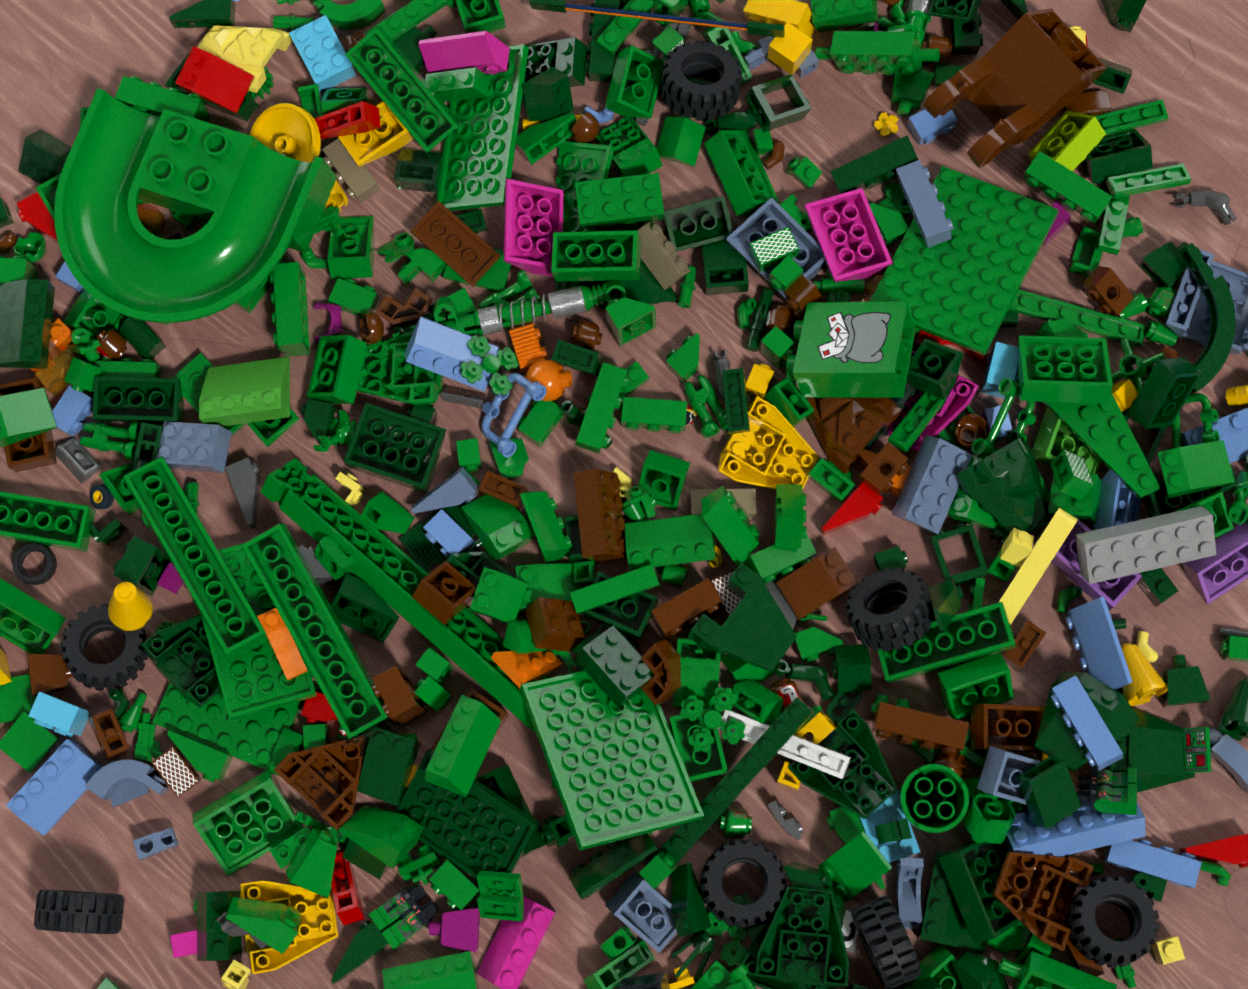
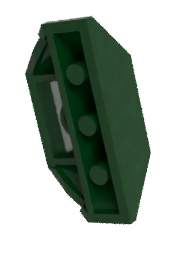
M485 552L452 553L446 560L476 587H478L484 567L515 578Z
M795 861L784 866L783 869L794 887L833 891L842 929L846 912L844 901L834 891L830 877L825 875L823 870Z
M965 952L953 963L963 989H1010L1003 973L998 972L999 963L997 960Z

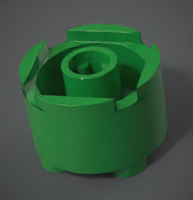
M983 792L973 798L963 823L975 842L1002 844L1011 828L1016 813L1012 805L1006 800L1003 803L998 800L997 796Z

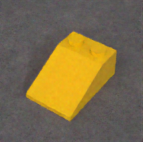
M384 101L376 106L379 107L380 128L366 133L338 136L359 167L391 154L413 140L410 132Z

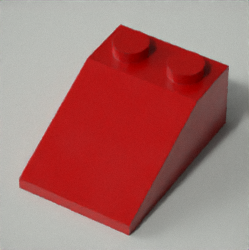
M193 46L175 83L184 91L195 94L206 101L237 114L255 76L209 52Z

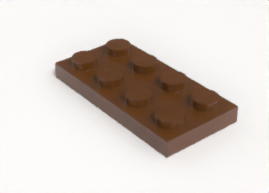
M439 201L410 231L412 235L440 257L446 265L471 287H474L501 258L499 253Z

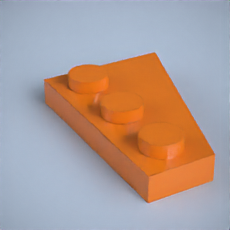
M549 649L548 651L517 654L513 651L494 652L491 657L519 688L522 684L535 682L555 672L562 665L555 654L550 652Z

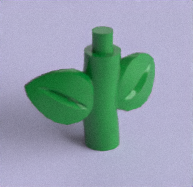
M827 268V273L830 278H822V281H813L818 290H821V293H828L827 302H850V294L848 292L864 294V279L834 282L829 268Z

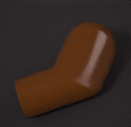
M779 140L772 141V155L762 161L767 170L777 165L784 158L785 146Z
M6 233L0 239V253H7L14 246L16 236L13 233Z

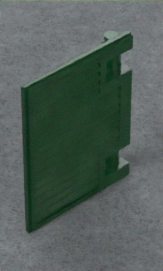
M466 501L460 505L438 509L398 538L414 561L428 574L432 572L429 569L437 562L441 565L448 558L440 551L442 547L437 542L433 544L425 537L427 532L423 527L442 509L472 538L476 533L460 509L468 504ZM478 538L464 553L478 552L479 548L483 546L480 539Z

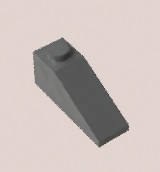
M248 457L226 466L225 469L247 524L253 529L257 524L260 478L258 474L261 471L257 462H252Z

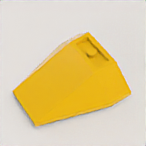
M756 396L748 406L750 432L730 435L720 455L718 472L735 482L776 489V484L802 485L803 490L809 478L808 474L814 468L819 456L775 406Z
M269 881L240 884V898L285 904L288 907L296 908L300 915H302L299 932L283 954L269 945L260 949L248 934H244L246 953L252 975L275 971L338 937L332 892L326 898L299 886Z

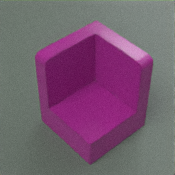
M169 562L157 584L177 594L183 583L171 562Z

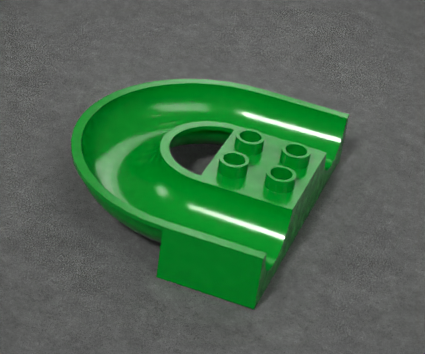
M97 88L59 178L54 207L57 241L62 256L76 280L90 295L113 311L147 322L178 323L192 321L220 312L254 291L274 270L287 248L306 253L337 176L323 158L315 156L313 162L295 160L273 151L253 136L166 109L163 110L161 116L148 114L118 101L105 90ZM139 199L208 221V223L197 233L183 239L169 240L159 238L151 234L143 226L138 215L137 200Z

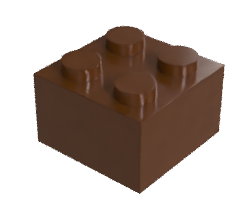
M445 561L421 580L412 598L445 625L469 605L477 587Z
M538 597L525 611L535 648L571 652L585 638L573 601Z

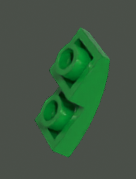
M283 728L270 760L269 770L271 773L278 775L274 769L289 753L298 751L303 742V735Z

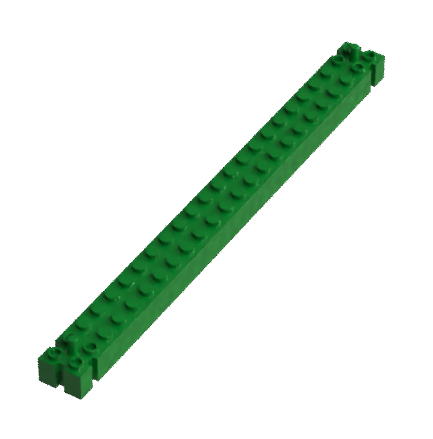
M296 458L286 463L282 470L278 468L268 475L260 491L272 503L278 502L280 504L279 509L318 543L326 536L335 539L339 548L348 557L353 555L358 561L351 571L355 576L365 581L388 605L536 733L520 688L491 659L494 652L511 651L503 646V638L467 607L444 625L413 599L412 595L419 583L429 574L379 530L361 517L356 510L317 476L307 474V468ZM545 676V677H543V678H541V679H539V680H544V679H549V678H547V677Z

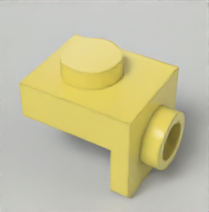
M339 472L335 479L339 484L351 491L345 502L352 507L354 503L358 504L360 502L364 489L356 483L358 479L350 473L344 475Z

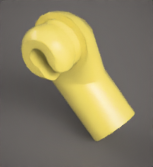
M616 467L612 472L618 474L620 497L625 498L624 493L632 488V479Z
M1138 631L1136 645L1149 662H1155L1158 659V654L1148 645L1149 633Z

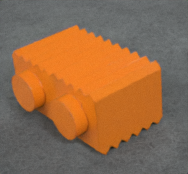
M529 323L524 325V327L519 326L509 329L522 373L527 372L534 363L548 359L545 347H540L538 341L542 339L539 327L534 328V324Z

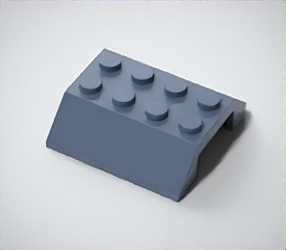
M1200 249L1202 259L1205 264L1211 267L1214 278L1216 279L1223 275L1232 295L1236 320L1234 340L1230 354H1241L1242 351H1248V273L1212 261L1215 254ZM1186 267L1166 325L1180 338L1205 347L1210 332L1209 307L1202 289L1189 268Z

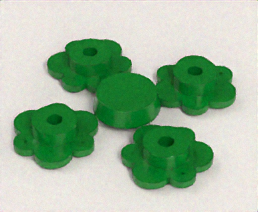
M474 335L467 342V347L472 350L471 352L474 356L479 355L483 359L481 365L476 364L472 360L468 363L463 362L460 366L462 370L461 376L467 378L469 383L474 384L477 380L480 381L483 378L481 374L483 369L488 373H494L489 381L492 392L496 395L500 393L507 395L513 385L508 381L506 375L501 376L496 372L500 366H504L506 370L517 368L519 362L516 353H513L509 347H505L497 352L498 358L494 355H488L491 346L488 344L487 338Z
M718 687L715 690V696L711 700L715 704L716 710H709L706 713L702 708L704 702L698 700L694 695L689 696L687 701L681 702L683 708L680 713L683 718L695 721L697 718L703 717V723L707 727L701 730L695 729L693 731L694 735H691L688 739L689 744L694 746L693 748L696 752L701 750L709 752L711 750L714 738L711 736L709 729L715 730L720 726L723 731L722 738L728 739L730 744H737L739 739H744L745 734L743 731L745 730V724L743 722H737L736 719L732 718L729 722L722 723L723 717L720 712L725 709L727 711L732 710V705L737 702V696L732 694L730 688L724 690V688Z
M748 894L736 895L732 898L733 902L742 905L755 902L754 899H749ZM709 912L708 917L712 927L705 929V933L708 936L715 935L720 937L722 932L728 930L734 940L730 944L725 943L723 945L724 950L720 956L722 960L728 961V964L733 966L735 963L739 964L746 951L745 947L741 946L738 940L744 939L748 934L752 938V943L766 923L763 925L760 923L748 931V927L728 926L727 923L722 920L720 922L712 912Z

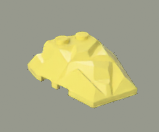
M212 25L197 48L209 52L254 75L255 78L248 91L257 93L266 80L265 65L276 49L286 51L292 39L289 32L277 28Z

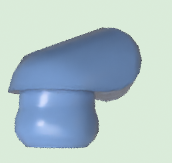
M587 106L583 111V114L590 112L598 120L599 124L610 122L614 117V112L606 108L603 111L597 112L590 106Z

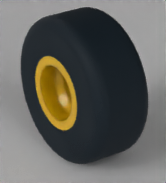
M105 484L94 485L90 491L91 504L96 509L109 508L114 501L113 495Z

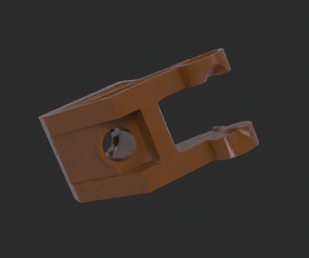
M1052 8L1027 12L983 57L958 71L951 79L941 84L925 100L923 107L934 118L939 115H946L960 101L966 99L971 100L995 126L982 136L967 152L975 165L981 169L1004 149L1024 143L1066 105L1087 89L1107 67Z

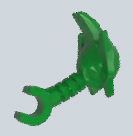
M339 410L340 422L338 423L337 418L333 419L330 437L319 435L318 438L321 440V446L314 445V450L327 452L330 446H337L338 442L341 445L347 443L349 448L356 430V421L353 420L350 424L347 412Z
M299 811L294 818L320 831L323 829L329 831L333 835L336 844L345 842L347 838L331 825L326 826V824L314 820L312 817Z

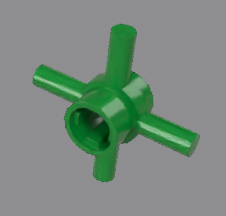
M1127 338L1122 339L1120 343L1125 356L1120 360V370L1111 374L1112 382L1122 378L1130 379L1135 383L1139 394L1142 389L1143 379L1147 375L1148 367L1152 366L1157 360L1166 359V357L1161 352L1144 360L1133 354ZM1132 365H1137L1136 370H1134V367Z

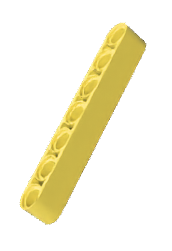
M1061 508L1057 510L999 601L1003 602L1010 625L1078 521L1077 518Z

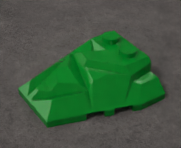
M416 325L410 327V331L401 335L398 332L393 334V338L384 342L380 340L375 344L366 346L356 391L412 405L436 403L438 394L443 390V376L406 362L404 352Z

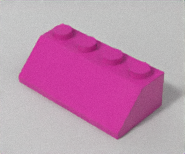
M487 31L419 40V47L430 74L475 67L485 74L492 75L507 71L510 48Z
M524 895L523 920L502 921L477 971L478 975L502 989H519L556 914L555 911Z

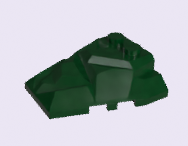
M1023 436L955 475L965 494L970 499L975 498L982 505L981 509L985 513L990 512L997 519L996 523L1008 534L1011 533L1013 528L1029 534L1051 520L1034 454Z

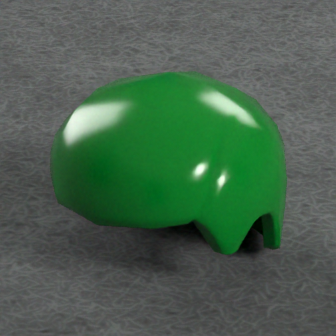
M29 232L28 237L24 239L19 237L14 246L15 256H23L30 263L41 260L46 254L45 237L36 232Z

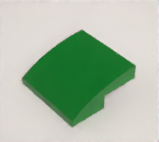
M480 870L476 875L480 895L477 898L480 917L522 921L524 899L521 874Z

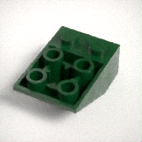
M933 0L928 15L969 22L982 0Z
M576 37L526 45L529 49L525 82L554 67L568 75L570 87L585 85L587 46Z
M726 239L701 245L706 296L748 292L749 281L746 259Z

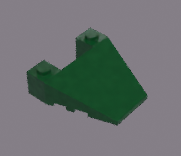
M741 563L728 580L726 587L740 596L742 600L722 627L703 614L690 631L688 638L707 651H714L725 655V657L735 658L744 661L746 664L772 672L797 636L761 577Z

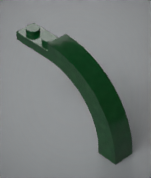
M1191 243L1178 252L1202 289L1210 312L1208 341L1201 356L1194 364L1202 373L1190 393L1193 394L1206 386L1226 362L1234 340L1236 317L1232 295L1223 275L1215 279L1211 267L1205 264L1202 259L1200 249Z

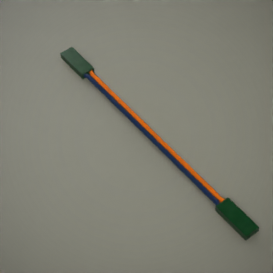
M565 0L529 1L531 9L562 13L571 10L748 31V34L780 38L785 36V25L751 21H748V24L706 20L566 3Z

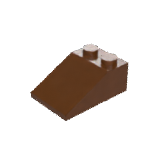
M836 547L776 582V586L796 618L800 620L848 593L858 582Z

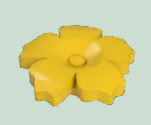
M884 112L878 117L879 121H874V127L877 131H880V136L886 137L890 133L896 134L898 132V125L896 123L899 119L897 116L889 115L888 118L887 113Z

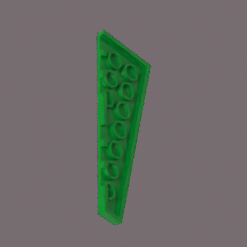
M564 141L558 145V177L556 178L558 189L564 190L563 232L595 231V228L580 230L575 183L607 179L614 148L608 145ZM554 281V292L582 286V281Z

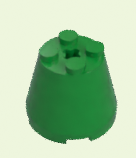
M929 764L914 770L905 779L900 792V804L905 817L916 828L929 833H940L952 829L964 818L969 806V793L961 777L951 768L939 764ZM931 795V799H935V803L930 804L923 799Z

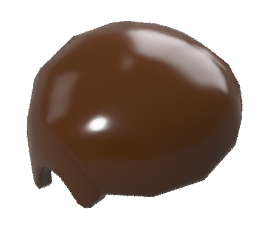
M590 112L584 113L572 127L575 137L571 136V138L578 143L592 142L599 133L600 125L598 120Z
M373 312L363 313L362 315H366V317L360 319L361 339L367 345L375 344L383 336V322Z
M973 413L961 417L954 427L956 441L963 447L972 448V443L975 439H985L987 435L986 421L979 414Z

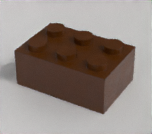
M709 578L652 610V618L664 639L668 637L674 639L682 633L683 628L687 626L689 629L693 628L703 614L709 618L717 614L722 600Z
M999 704L971 705V750H989V747L993 746L1006 751H1040L1034 746L1043 717V707Z

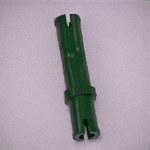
M764 288L761 290L752 325H749L748 330L750 333L745 349L752 352L758 351L761 337L765 334L764 326L774 293L770 289Z

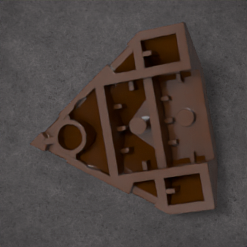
M367 735L289 753L274 769L280 777L293 786L322 814L321 816L337 831L353 815Z

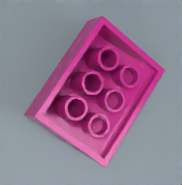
M511 179L505 180V262L532 274L553 276V232H563L564 190Z
M862 188L804 205L834 282L865 279L885 273L889 265L893 264Z

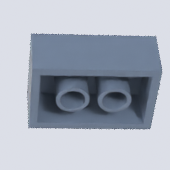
M164 421L157 459L163 456L170 469L224 473L232 431L219 425Z

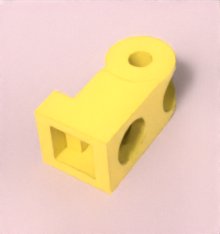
M233 960L221 978L223 987L228 989H246L250 981L248 976L251 970L238 961Z

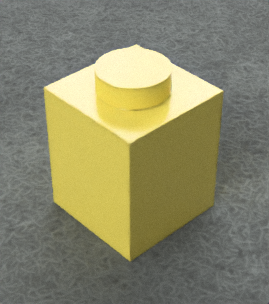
M1013 528L1002 545L1000 559L1021 567L1032 551L1034 536Z
M1178 936L1159 939L1151 945L1157 964L1165 965L1185 959Z

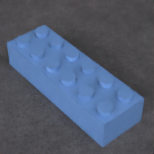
M1138 803L1137 815L1102 813L1099 811L1097 813H1090V806H1081L1071 816L1057 822L1054 827L1045 829L1033 824L1029 811L1015 815L1004 843L1008 852L1062 857L1145 837V816Z

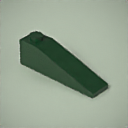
M1147 0L1101 1L1111 24L1121 31L1131 33Z

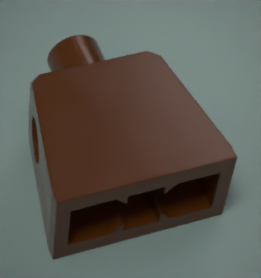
M28 654L32 698H36L39 692L50 694L67 688V678H73V675L65 665L62 655Z

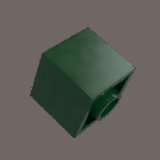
M863 644L834 646L832 672L833 678H836L838 693L871 690V660L867 646Z

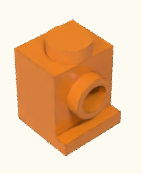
M58 318L51 326L52 336L50 340L66 353L69 350L68 345L73 344L70 338L72 331Z

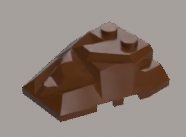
M806 398L815 410L807 418L829 460L844 474H847L859 461L860 458L857 455L884 425L890 426L903 411L890 398Z
M1008 852L992 895L1041 942L1064 951L1071 933L1070 929L1064 927L1068 908L1072 904L1077 887L1087 886L1094 866L1075 857Z

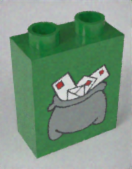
M908 301L807 303L804 320H797L794 325V340L798 349L796 355H789L787 358L786 372L788 379L797 382L803 398H904L916 331Z

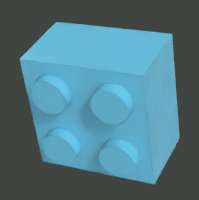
M999 342L995 343L989 355L980 393L1005 398L1004 395L999 393L998 386L1004 378L1014 380L1016 383L1018 382V376L1015 375L1018 372V347Z
M39 692L29 717L34 718V723L72 738L74 734L81 736L91 711Z

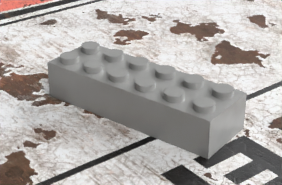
M1203 506L1076 534L1080 575L1089 584L1216 555L1213 514Z

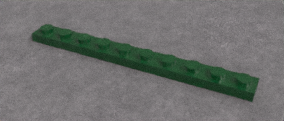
M796 697L700 803L704 817L700 820L682 824L649 861H652L663 851L665 854L671 855L675 860V865H677L811 717L814 711L799 697Z

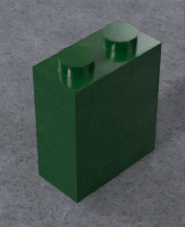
M1050 756L1017 777L1029 814L1035 825L1045 829L1052 828L1057 822L1071 816L1074 811L1081 808L1065 760Z

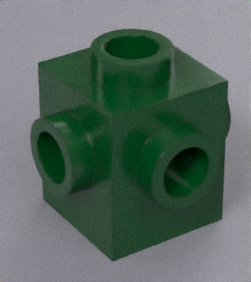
M553 814L544 819L545 824L538 827L540 837L548 847L556 845L559 848L569 842L568 839L574 836L566 814L558 817Z

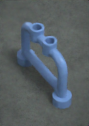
M518 373L509 374L507 376L508 381L511 383L517 382L526 391L501 438L490 430V423L493 418L499 415V406L502 400L509 396L510 391H508L507 395H502L501 393L499 395L494 394L493 401H488L482 406V411L485 413L481 425L482 433L498 446V452L504 457H510L516 451L517 446L510 440V437L531 398L535 401H540L547 392L546 387L541 383H532Z

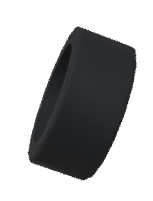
M29 543L17 550L14 554L12 565L16 576L22 581L32 585H39L52 578L57 568V561L54 553L44 545ZM31 552H41L47 559L45 570L38 576H29L23 570L24 559Z

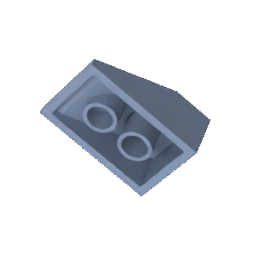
M990 746L977 789L993 796L1026 804L1017 777L1041 761Z
M635 872L631 874L605 905L658 953L663 950L677 933L672 918V904Z

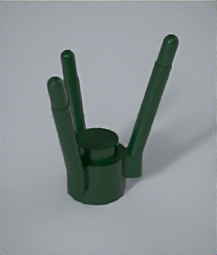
M701 931L699 934L695 933L690 940L672 953L671 956L676 957L694 943L693 947L695 950L676 972V977H679L700 952L702 955L705 953L694 977V982L698 981L710 954L715 949L713 945L716 943L704 931Z

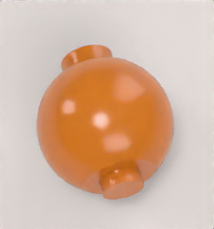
M540 360L534 363L528 369L526 376H524L530 382H539L546 387V395L541 401L557 400L564 394L565 388L572 387L571 371H565L559 363L553 360Z

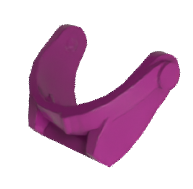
M315 303L313 305L314 309H327L331 315L330 327L321 336L340 335L342 333V308L333 304ZM320 336L314 337V341L319 343Z

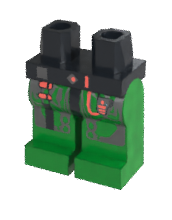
M1091 768V775L1078 774V789H1081L1078 790V799L1081 806H1090V813H1097L1099 811L1102 813L1137 815V768H1128V772H1112L1106 769L1098 771L1097 768Z
M421 884L410 889L405 888L378 909L369 913L380 931L385 930L382 932V935L393 950L400 947L431 922V918L439 911L432 901L423 907L418 902L421 897L427 894ZM400 918V920H399L398 922H396V923H395L394 925H392L390 928L386 929L387 927H389L391 924H393L395 921H397V920Z

